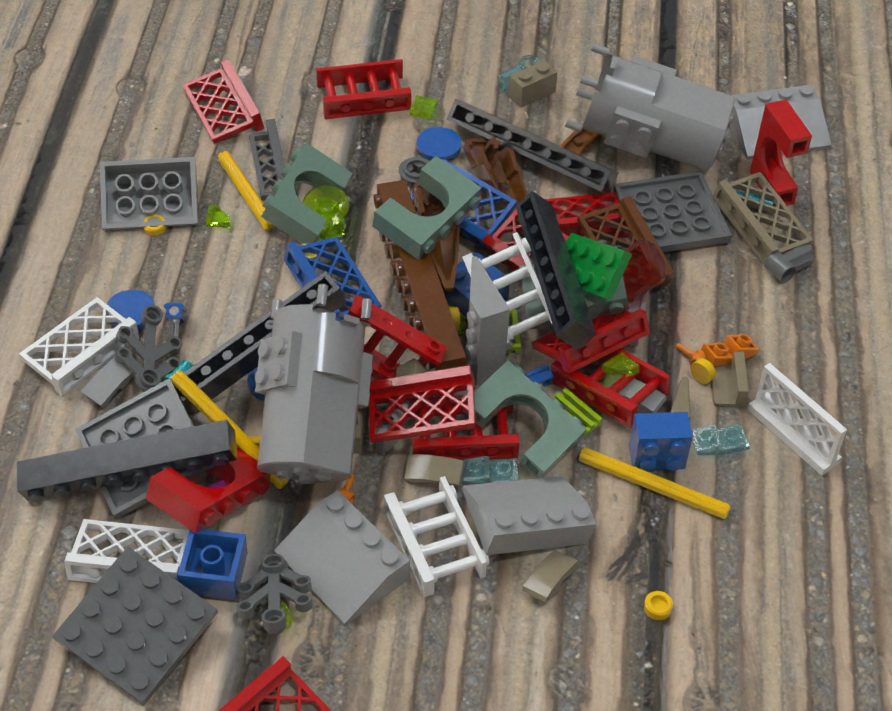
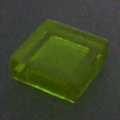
M416 95L410 109V115L432 119L438 100Z

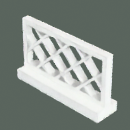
M96 297L19 353L21 360L54 385L55 391L60 396H63L114 358L118 348L129 346L128 343H121L116 339V333L121 326L130 327L135 337L139 339L137 324L130 317L125 319ZM97 307L103 311V316H89V313ZM107 322L119 323L114 329H106ZM84 323V330H70V327L74 324ZM102 323V329L88 330V324ZM101 336L95 343H87V337ZM65 337L64 344L50 345L53 339ZM69 337H83L82 344H69ZM63 351V358L49 359V353ZM68 351H81L76 357L67 358ZM36 352H45L44 359H32L30 356ZM62 365L53 374L48 371V366Z
M771 363L764 366L756 398L749 403L747 410L823 476L840 464L842 456L839 455V451L847 429ZM771 377L776 381L777 386H774ZM777 392L781 393L784 402H781ZM790 393L794 396L797 403L793 402ZM797 409H800L803 419H800ZM809 410L813 412L816 419H812ZM816 426H819L823 436L819 435ZM828 426L836 432V436L831 435Z
M83 519L71 553H67L65 558L67 580L97 583L117 559L106 556L115 551L121 554L125 550L123 547L135 542L139 546L138 549L134 550L140 555L146 554L149 557L148 561L178 581L177 574L189 530ZM88 529L100 530L102 532L91 539L87 535ZM118 533H127L129 535L120 541L113 537ZM147 535L156 538L147 544H144L141 538ZM174 538L184 539L182 543L175 547L168 543V541ZM108 539L112 545L102 550L96 546V544ZM160 545L167 550L157 556L151 551ZM88 548L94 551L92 555L79 554ZM172 556L177 561L176 564L162 562Z

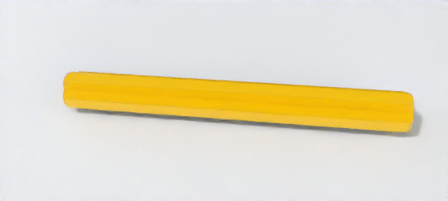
M228 151L220 152L218 154V161L263 228L268 231L274 229L275 225L261 217L265 210L262 206L263 201Z

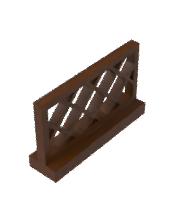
M631 196L622 198L618 204L578 216L577 221L586 238L594 241L602 238L612 242V247H614V244L627 248L629 253L632 250L641 254L642 262L631 258L628 262L629 265L639 268L637 275L635 276L625 271L623 273L624 278L634 282L632 287L626 288L627 296L658 285L660 288L669 285L674 271ZM617 212L621 219L620 224L606 219L607 215ZM594 220L602 223L599 231L589 227L587 221ZM607 225L617 229L615 237L601 232L603 226ZM619 231L629 234L632 238L631 243L617 238ZM641 270L650 272L654 279L648 281L640 278Z

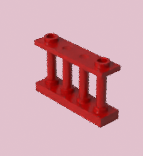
M397 59L316 68L317 88L325 87L328 96L323 97L324 119L412 110L410 87L401 88L399 79H403V60ZM390 80L392 89L380 91L377 81ZM369 82L371 92L358 93L356 84ZM347 85L349 94L336 96L334 86Z
M356 295L348 314L360 318L359 321L372 324L370 327L375 329L370 339L364 344L363 352L373 355L371 377L376 380L396 377V370L401 366L397 361L407 348L420 355L418 361L425 367L429 361L437 366L441 364L447 348L445 345L373 303L371 305L370 320H362L361 311L364 298ZM384 336L398 343L388 357L374 350Z
M621 348L600 358L605 363L590 376L579 372L580 369L568 374L563 371L562 364L556 360L550 365L554 376L552 381L554 385L561 389L567 388L580 400L632 429L634 415L638 413V405L651 393L658 390L666 395V397L670 394V375ZM613 368L625 373L611 387H605L598 383ZM634 379L646 384L630 399H626L618 394Z
M453 395V397L459 401H461L466 396ZM430 396L427 401L435 405L443 396ZM410 399V407H411L417 400H415V399ZM448 400L440 410L448 414L456 405ZM422 405L414 414L422 418L430 409ZM513 405L504 407L496 414L499 435L483 436L482 428L478 424H476L475 428H472V436L457 437L456 431L446 432V437L430 438V435L420 436V438H413L412 454L441 456L462 461L518 459L519 434L509 435L507 413H513ZM462 409L457 415H467V414H465V413L463 412V409Z

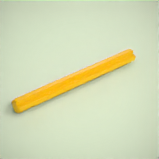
M178 370L171 377L173 385L211 422L228 420L235 430L236 447L258 461L259 447L183 371ZM272 474L270 476V481L278 489L283 488L290 480L278 478Z
M584 447L580 452L579 461L722 519H726L729 514L730 505L728 503L587 447Z

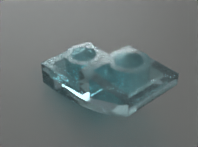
M741 423L718 430L715 424L692 430V440L698 455H722L750 449Z
M489 456L462 460L465 462L463 473L465 485L520 480L517 458L490 462Z

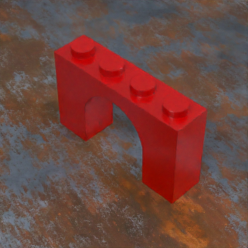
M787 99L765 104L750 174L753 175L761 172L788 206L795 203L799 187L784 165L782 152L786 158L807 154L812 134ZM756 181V183L758 184V186H759L760 189L762 190L761 185Z
M237 448V460L230 461L224 466L213 465L214 467L205 471L218 481L224 480L227 486L220 488L203 487L189 481L168 467L150 477L146 500L194 533H197L205 527H210L222 517L230 515L239 507L247 505L256 497L264 495L270 487L269 480L271 474L259 471L257 469L258 461Z

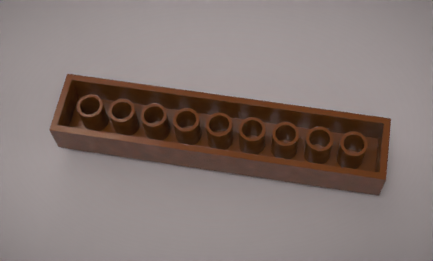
M405 180L377 184V194L373 196L376 209L391 197L407 210L416 214ZM379 232L381 242L386 244L384 245L386 258L391 259V274L397 278L395 279L397 293H402L403 296L401 297L403 311L408 312L407 323L447 347L441 364L437 366L429 361L426 368L432 372L465 366L466 356L431 254L425 253L418 260Z

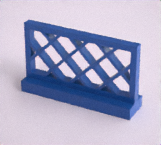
M442 159L480 186L481 191L489 193L490 198L481 200L478 206L491 204L492 213L479 215L477 207L475 209L476 216L464 218L459 228V235L485 250L482 240L488 234L492 236L501 227L518 203L515 199ZM411 192L410 196L414 205L413 194ZM504 201L509 204L505 210L495 212L494 203ZM493 218L494 224L488 231L481 227L480 221Z
M338 237L299 246L297 242L287 244L284 261L301 288L319 276L315 272V269L318 268L329 272L330 276L334 274L345 278L343 283L335 281L342 292L344 291L355 296L359 295L364 299H371L374 305L381 308L382 305ZM334 246L338 253L336 255L324 249ZM310 252L318 256L316 260L306 257L304 253ZM324 257L334 262L330 266L319 262L320 258ZM337 262L346 265L349 269L348 272L335 268ZM348 280L354 281L359 284L360 288L356 289L346 285ZM345 298L346 303L344 305L351 307L353 301ZM337 309L336 311H334V313H336V317H338L341 320H344V317H340L338 315H349V310L340 312L339 309Z

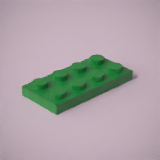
M571 233L565 243L581 290L611 301L632 254L625 250Z

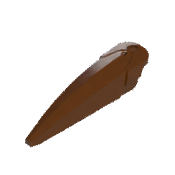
M491 137V139H468L463 149L471 169H474L478 179L515 199L519 204L527 196V191L513 149L505 147L501 150L499 148L501 142L496 141L495 137ZM504 201L494 203L498 211L505 210L509 205ZM519 218L516 220V226L521 225ZM517 231L522 238H525L523 231Z
M419 180L416 181L412 194L415 210L418 211V215L431 217L442 213L445 210L443 203L418 185ZM455 224L448 236L443 240L440 238L436 242L434 249L430 252L437 275L445 291H453L458 262L460 224Z

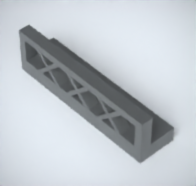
M275 119L266 120L267 132L249 134L262 201L266 200L269 194L273 196L275 193L273 191L265 192V189L269 185L274 186L278 178L281 180L284 178L280 175L285 167ZM268 140L264 146L255 143V141ZM263 154L271 157L267 161L260 159ZM266 169L274 172L270 177L262 174Z

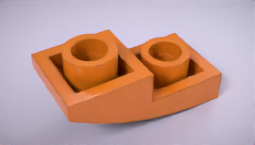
M745 334L727 335L724 343H706L701 348L705 353V358L713 366L731 364L734 352H744L745 359L758 354L760 350L754 344L751 337Z

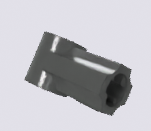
M801 245L784 254L775 252L766 260L765 268L781 283H786L797 271L814 263L813 249L808 245Z

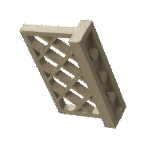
M761 172L730 183L727 180L718 183L712 198L764 266L768 257L775 252L784 254L801 245L812 244V237ZM757 181L761 185L762 190L751 187V183ZM734 189L745 191L744 197L738 195ZM748 194L760 196V202L749 199ZM764 198L772 200L776 206L764 204ZM746 205L758 208L757 214L751 212ZM762 210L773 213V219L762 216ZM777 216L785 217L789 224L777 221ZM759 222L771 225V230H765ZM775 227L786 230V236L774 233ZM791 232L800 235L803 240L799 241L790 238ZM773 239L785 243L784 247L779 248Z

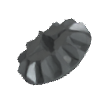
M412 157L404 160L399 166L401 180H406L407 185L416 183L420 177V174L417 173H420L421 169L430 161L421 157Z

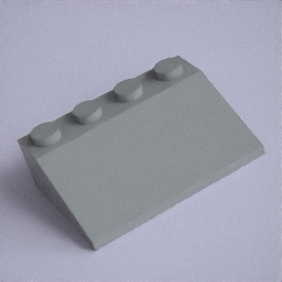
M813 85L731 95L735 97V102L732 109L734 116L730 127L747 160L753 159L765 104L787 99L812 134L808 151L831 148L832 144L821 101Z
M195 157L100 162L102 230L134 229L145 226L157 227L159 225L166 227L198 225V184ZM154 214L161 215L166 220L161 221L158 217H152L148 222H144L146 217Z
M477 256L472 257L469 312H467L468 329H466L467 346H465L467 356L465 366L470 365L476 386L485 383L505 363L510 313L509 307Z
M563 476L464 485L462 488L486 555L588 544L597 525L588 502Z
M338 490L318 503L274 550V554H280L284 557L290 570L311 578V592L344 626L406 582L410 575V560Z

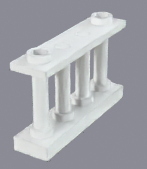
M517 232L513 234L517 244L481 260L478 258L484 269H487L521 253L526 266L492 282L497 290L531 276L536 289L507 301L506 304L511 311L540 298L546 310L511 327L508 325L506 351L513 348L511 340L514 339L515 335L549 320L552 324L538 276L528 255V252L532 250L526 237L521 239ZM472 253L462 257L470 277L472 257H474Z
M445 476L440 478L439 492L403 503V501L399 502L394 492L384 495V512L403 554L410 560V569L423 598L434 594V583L437 582L438 578L475 567L481 579L486 577V568L489 565L488 555L485 554L484 549H480L457 502L456 490L453 485L449 486ZM444 502L448 511L447 514L416 524L408 523L406 519L407 513ZM454 523L459 535L425 546L418 544L416 540L418 534ZM461 545L465 546L469 557L435 568L428 566L426 562L427 556Z

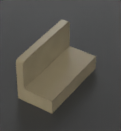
M734 352L731 365L714 366L716 377L711 382L713 402L716 407L745 408L749 393L744 352Z

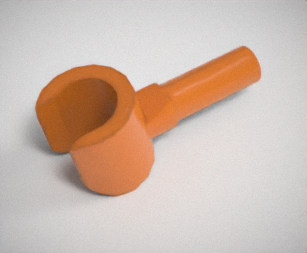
M680 343L676 345V349L690 358V366L697 359L705 358V353L702 350L694 352Z
M353 474L346 481L344 488L339 489V492L352 505L356 497L355 493L350 492L355 478Z

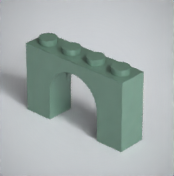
M305 143L301 150L296 148L289 160L292 161V164L287 163L280 174L284 178L282 180L278 178L271 189L275 193L273 196L269 194L262 206L265 210L261 217L299 242L310 244L319 236L327 219L300 201L296 195L294 184L304 183L311 185L333 200H336L353 173L308 143Z
M437 156L421 169L418 185L443 203L445 210L442 213L431 217L419 216L407 210L391 197L374 213L372 227L418 260L425 253L429 254L434 249L436 242L440 238L442 240L445 239L450 233L451 228L455 224L459 225L464 220L466 214L470 210L474 211L481 201L479 198L481 187Z
M531 276L521 279L523 293L536 289ZM623 276L611 301L591 293L584 296L591 319H595L600 315L620 314L625 310H630ZM540 298L525 304L527 318L546 311ZM549 320L531 329H546L552 324Z
M508 360L474 392L476 424L481 428L501 409L513 404L531 407L541 416L545 433L524 454L521 464L536 478H544L582 439L586 431L582 422L577 417L570 416L558 400L551 399L539 383L532 382L525 376V372L521 367L516 364L513 365Z

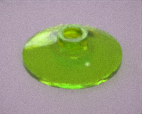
M333 185L317 186L311 189L303 199L304 205L327 219L324 226L339 223L349 211V199L346 193Z

